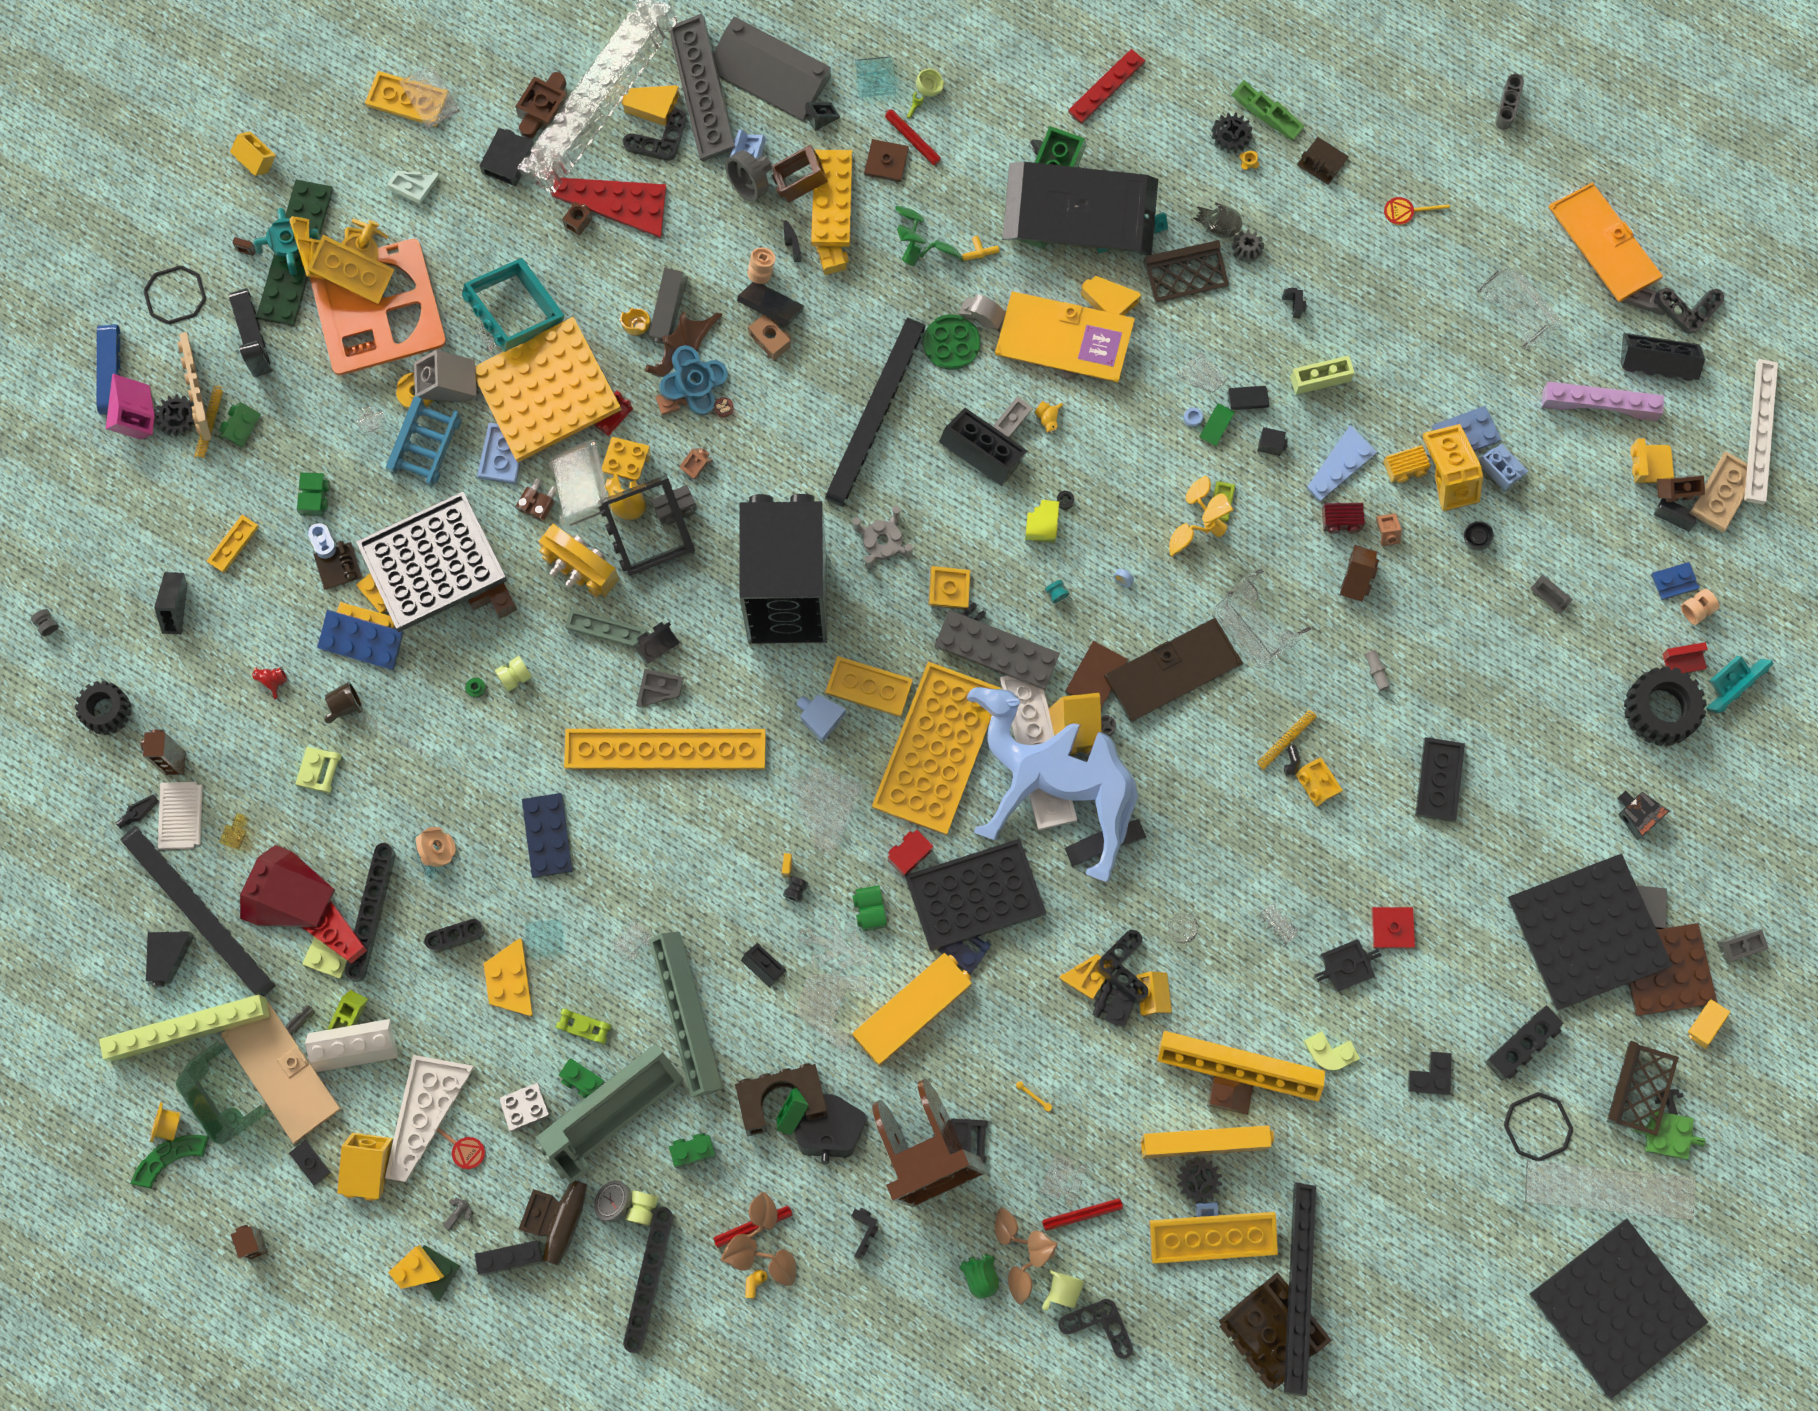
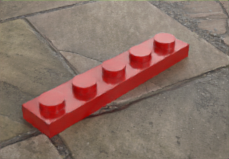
M1130 49L1068 109V113L1081 124L1084 123L1145 63V60L1133 49Z

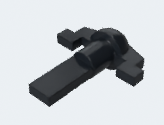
M1670 1089L1666 1105L1670 1114L1678 1115L1673 1095H1677V1098H1682L1684 1095L1679 1093L1678 1089ZM1656 1095L1657 1099L1654 1100L1655 1104H1659L1661 1102Z

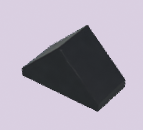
M807 102L805 104L806 117L815 131L840 118L831 102Z

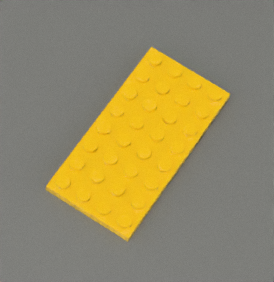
M928 661L873 801L872 808L947 836L992 717L978 703L969 702L967 695L975 687L988 689L1003 688Z

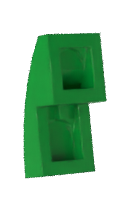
M1218 403L1199 437L1217 446L1235 411Z

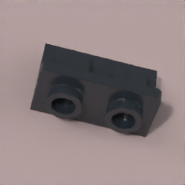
M660 622L652 628L654 632L649 635L645 632L636 638L638 642L633 646L646 665L680 643L669 627L671 625L670 622L665 625L663 622Z

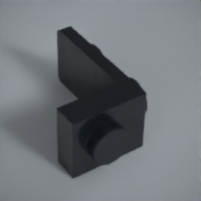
M860 1208V1210L854 1209L851 1218L869 1227L854 1255L856 1259L860 1255L862 1257L865 1256L869 1245L866 1243L869 1237L874 1238L879 1228L876 1225L877 1220L870 1217L872 1213L863 1208Z

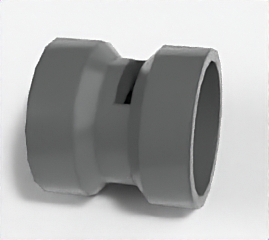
M48 609L40 610L31 617L32 623L38 626V632L43 637L49 636L59 628L57 622L52 620V615Z

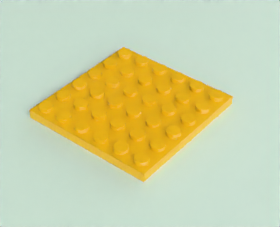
M574 317L543 331L533 339L517 347L502 352L475 366L476 381L517 463L622 410Z

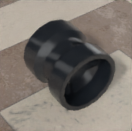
M790 876L788 880L789 886L784 890L783 896L801 903L803 890L807 889L809 883L798 877Z

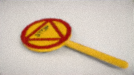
M1395 197L1386 203L1384 214L1389 222L1395 225H1403L1412 219L1414 212L1450 208V205L1414 208L1408 199Z

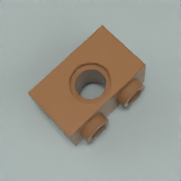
M762 315L748 327V333L774 361L791 347V337L785 330L782 331L778 327L779 325L776 321ZM768 334L775 335V337L771 339L767 338L766 336Z

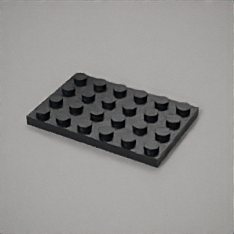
M1020 839L905 875L930 952L1046 915L1045 907Z

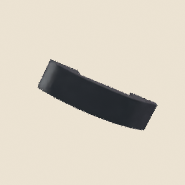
M1139 819L1128 823L1126 836L1121 846L1147 838ZM1103 831L1064 848L1072 867L1103 853Z

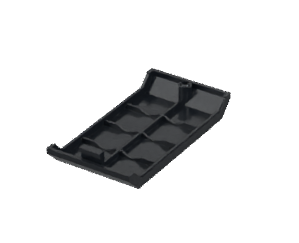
M1032 162L1009 163L1002 240H1028L1133 251L1144 255H1152L1159 179L1145 174Z

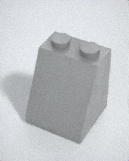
M435 350L415 361V396L424 400L456 402L470 400L476 396L477 392L475 360Z

